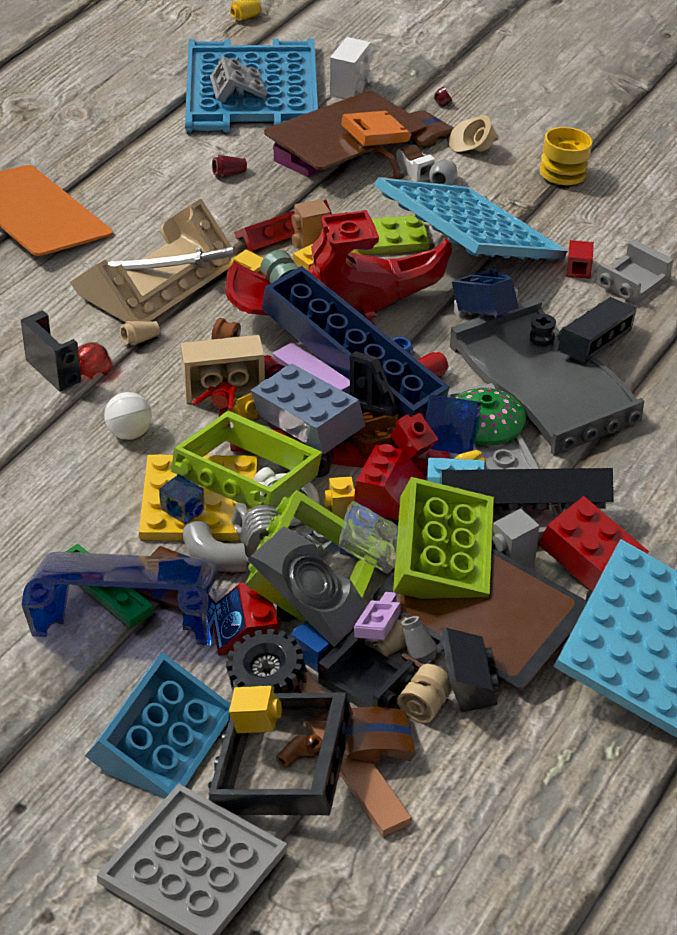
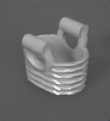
M236 504L231 522L242 543H244L245 554L248 558L256 552L262 539L269 535L266 529L271 520L278 516L279 513L275 510L279 505L276 507L259 505L247 511L245 504Z

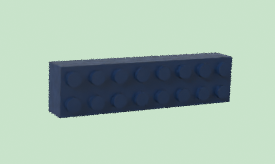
M303 266L265 287L261 309L329 367L350 380V354L357 351L378 357L398 407V419L407 414L412 417L421 413L424 419L427 420L444 408L450 386Z

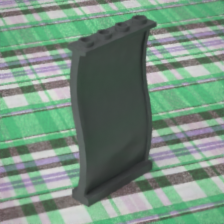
M537 297L518 303L519 308L510 311V315L507 317L495 318V315L481 316L451 327L450 348L455 353L459 352L487 384L493 383L495 389L510 394L522 404L528 418L536 425L551 445L553 456L634 425L642 420L645 401L642 398L636 399L629 388L608 367L594 357L584 363L558 352L560 342L558 341V334L560 331L557 328L553 330L555 332L553 343L537 345L531 342L529 338L532 329L530 325L531 318L538 314H545L542 310V302Z

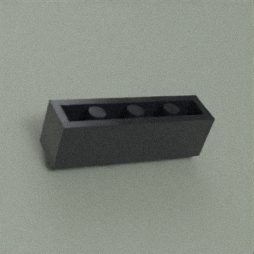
M609 297L567 326L562 327L558 334V341H560L558 352L585 363L632 330L637 307Z

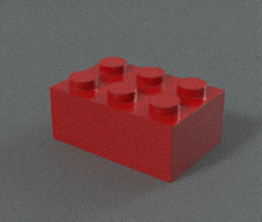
M585 496L547 524L539 543L542 549L592 592L620 539L646 554L649 553L644 546Z

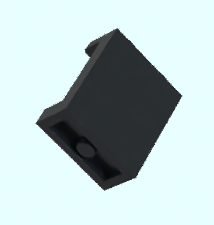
M44 310L21 319L26 361L59 392L81 382L77 341L72 339L60 344L50 333L49 315Z
M353 629L318 663V683L334 693L346 692L349 702L357 707L392 708L399 695L411 682L414 676L415 662L408 659L403 665L396 663L365 645V638H356Z

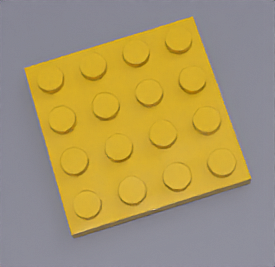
M147 455L139 540L184 541L182 533L184 527L191 522L202 521L210 526L212 536L217 541H241L231 522L237 502L172 473L173 455ZM205 455L203 457L254 480L257 474V456Z

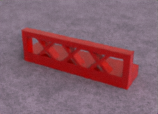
M326 199V200H323V202L325 203V205H326L327 208L329 209L330 215H331L332 213H331L330 207H329V205H328L327 199ZM294 211L242 228L234 232L236 239L244 237L248 251H253L290 238L295 234L292 224Z

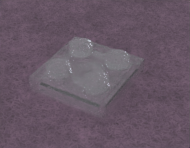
M352 501L346 510L338 547L388 574L395 565L398 526L392 521L372 512L367 507Z

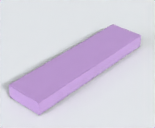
M292 342L272 353L273 358L283 366L294 364L350 394L349 379Z

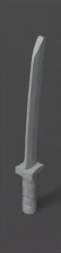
M235 246L203 252L201 248H197L196 253L143 260L111 261L108 265L116 267L122 264L125 270L161 268L192 263L205 267L206 261L233 257L237 255Z

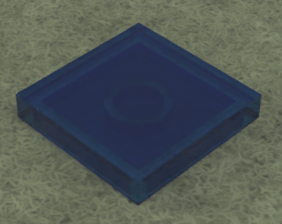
M430 394L425 420L439 439L430 450L453 454L473 451L482 403Z

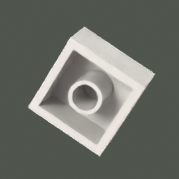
M346 37L330 57L331 96L347 99L362 93L365 85L370 83L372 78L370 63L373 58L371 42Z

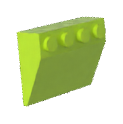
M411 477L400 497L393 592L420 599L488 597L490 594L494 497Z

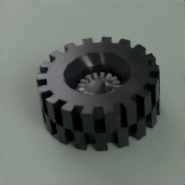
M268 629L267 634H262L261 630L255 631L256 636L250 637L249 634L243 636L244 642L241 644L237 641L233 645L234 651H229L227 655L229 661H226V669L233 692L235 687L272 686L274 693H295V691L301 693L303 691V683L307 682V669L300 644H297L296 639L292 635L288 638L287 633L281 630L278 635L275 634L274 629ZM269 668L271 675L267 674L266 676L264 670Z

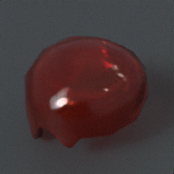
M89 342L78 347L81 375L93 379L96 373L100 372L103 375H107L113 367L112 359L104 346L96 342Z

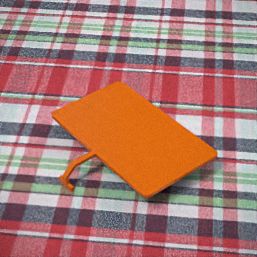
M24 165L0 171V227L33 255L43 256L112 236L113 230L34 166Z

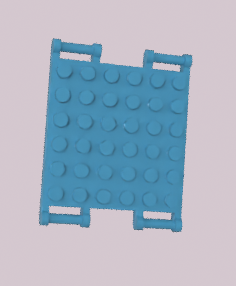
M189 39L185 112L186 133H192V130H223V132H230V122L258 121L265 123L274 121V125L318 109L314 39H308V41H279V39H273V45H231V39H224V41H195V39ZM223 56L228 59L233 58L248 68L253 67L260 72L267 95L263 99L235 86L233 94L230 97L228 96L223 103L216 100L210 76Z

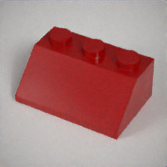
M388 444L375 445L356 480L353 511L399 520L400 497L410 478L414 477L426 481L427 479L402 449H396Z

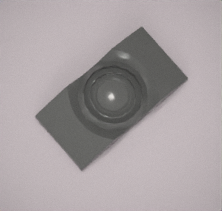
M284 526L248 559L333 647L349 633L366 609V605L352 581L334 572L323 561L314 543Z

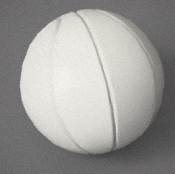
M123 392L114 396L107 403L104 413L105 424L110 432L118 438L136 439L149 429L152 421V410L149 403L141 395L133 392Z

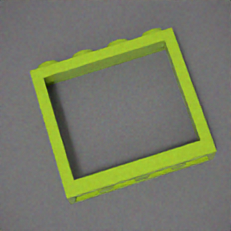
M227 411L174 448L171 472L237 503H243L250 509L259 505L276 507L280 505L283 497L289 499L296 489L299 491L318 475L322 452L231 411ZM227 441L291 471L272 486L267 487L203 457ZM260 491L266 493V497L260 495Z
M297 489L289 499L283 497L280 505L275 510L279 513L278 516L271 520L266 529L269 535L262 539L257 550L283 526L288 528L293 517H295L358 558L350 580L360 596L363 597L383 545ZM250 563L248 569L251 573L245 585L305 623L307 620Z

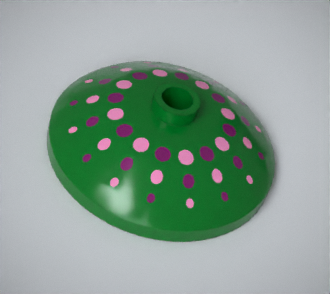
M481 387L466 390L453 397L446 407L445 421L450 431L460 439L477 445L492 446L507 443L518 437L526 424V412L522 404L510 394L494 388Z

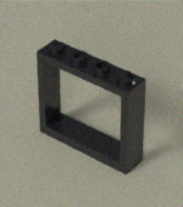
M274 693L276 699H280L282 706L281 717L277 718L276 722L327 721L311 789H234L249 733H237L229 713L227 731H224L222 734L221 752L214 762L215 773L212 782L208 783V800L235 815L330 816L353 716L347 693Z

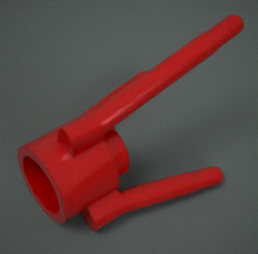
M227 382L219 383L216 387L209 386L208 390L197 397L192 404L196 406L211 396L214 406L220 408L218 415L220 417L227 409L229 411L233 410L237 387Z

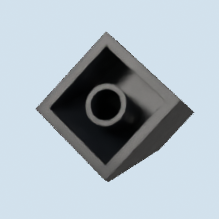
M450 628L441 629L449 680L461 713L498 705L496 693L501 692L497 673H491L490 666L496 665L492 647L486 648L482 636Z

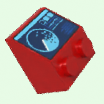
M239 583L210 607L218 656L227 655L229 651H234L233 645L237 641L242 644L244 642L243 636L249 634L250 637H254L257 630H261L262 634H267L268 629H274L275 634L278 635L274 603L247 587L246 583Z

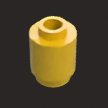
M259 0L233 1L230 7V14L236 21L256 17L261 13V3Z

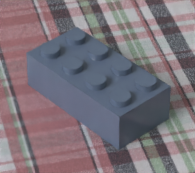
M294 364L285 366L281 371L262 381L251 390L258 416L312 448L321 451L322 454H325L365 427L358 399Z

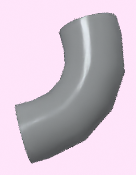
M202 521L191 522L184 527L182 532L183 540L190 556L211 564V569L218 572L240 573L247 571L244 543L228 544L217 541L212 536L210 526Z

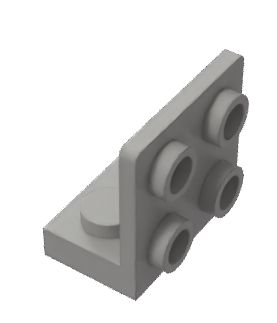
M223 56L210 76L216 100L223 103L228 96L230 97L233 94L235 86L263 99L267 95L260 72L253 67L248 68L242 65L236 59H228Z

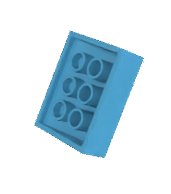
M161 652L145 671L85 757L110 776L166 798L178 784L186 786L229 721L231 704Z

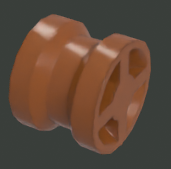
M218 318L212 329V340L240 337L241 325L238 322L228 323L226 319Z

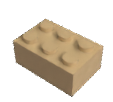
M260 335L181 343L182 378L187 404L192 403L197 397L206 392L209 386L216 387L219 383L227 382L237 387L235 398H241L250 394L253 388L265 380L264 352ZM211 396L202 402L212 401Z

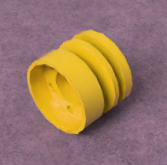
M556 127L548 130L545 133L543 154L541 155L539 166L541 176L559 185H576L583 182L587 175L592 138L582 130L572 127Z

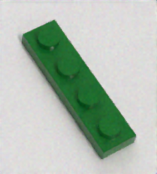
M76 544L55 558L56 566L130 629L154 613L153 605L79 544Z

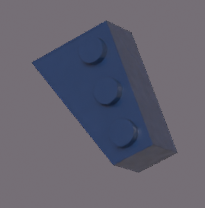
M494 267L452 281L458 311L468 312L469 315L480 313L483 317L495 315V318H503L509 316L510 311L519 308L513 279L506 274H501L499 270L496 271Z

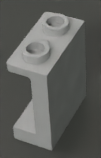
M633 239L628 243L626 256L612 266L604 263L598 266L596 284L636 305L670 279L673 259Z

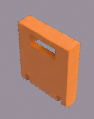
M387 111L343 114L341 125L363 146L407 142L411 137V133ZM359 125H362L367 130H363Z

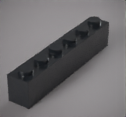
M613 468L440 471V484L494 497L493 506L504 505L505 511L519 510L521 505H532V510H549V505H560L561 510H567L583 496L599 509H606V504L614 502Z

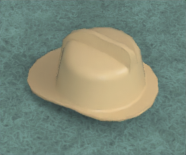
M481 115L464 120L455 126L449 137V146L456 152L468 150L482 152L489 149L493 142L499 139V136L491 124L490 117Z

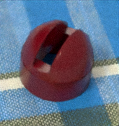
M444 86L435 92L434 100L438 105L444 106L453 101Z

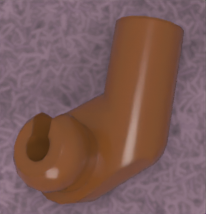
M318 735L295 736L276 755V760L281 766L288 767L296 757L317 755L321 749L322 739Z

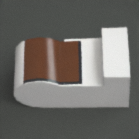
M416 145L397 150L396 158L399 166L413 181L424 182L430 180L429 172L432 165L435 164L434 157L431 155L425 156Z

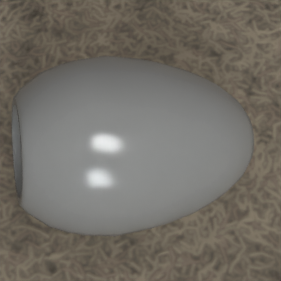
M448 159L440 160L433 164L429 172L430 182L452 185L458 174L456 164Z

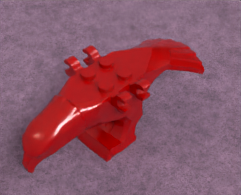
M361 210L324 215L321 218L322 233L311 246L313 263L308 271L375 325L373 320L376 317L375 311L382 310L397 300H402L418 291L435 285L444 276L448 265L447 262L452 254V245L448 239H445L432 250L396 259H383L375 256L351 253L354 249L370 250L379 242V235L368 211ZM234 261L227 272L225 289L227 299L242 312L268 315L261 307L264 289L271 283L265 276Z

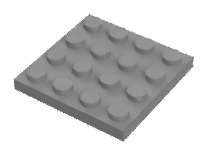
M178 784L97 874V882L184 935H219L285 855L287 843L183 785Z

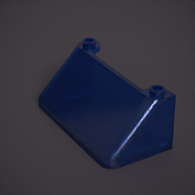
M51 552L41 560L23 591L21 606L31 635L47 637L48 629L53 624H64L69 585L178 590V605L184 613L183 630H191L196 636V643L198 645H212L218 571L215 563L209 559Z

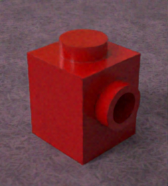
M421 413L412 417L407 414L395 423L397 427L390 434L398 448L402 449L411 460L429 451L439 440Z

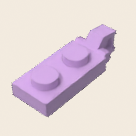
M385 592L380 601H370L355 624L354 634L356 638H365L367 641L385 640L400 615L401 605L396 602L397 593Z

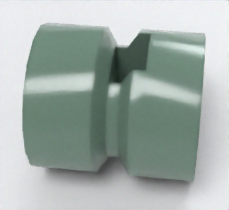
M275 250L265 256L260 269L265 278L270 283H273L299 267L286 251Z

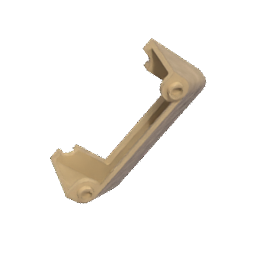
M200 198L162 224L161 234L166 244L143 259L196 253L197 248H201L203 252L232 246ZM235 256L206 261L205 267L192 263L139 270H125L122 264L112 267L107 265L108 262L105 259L70 281L80 297L124 322L152 321L230 268V262Z

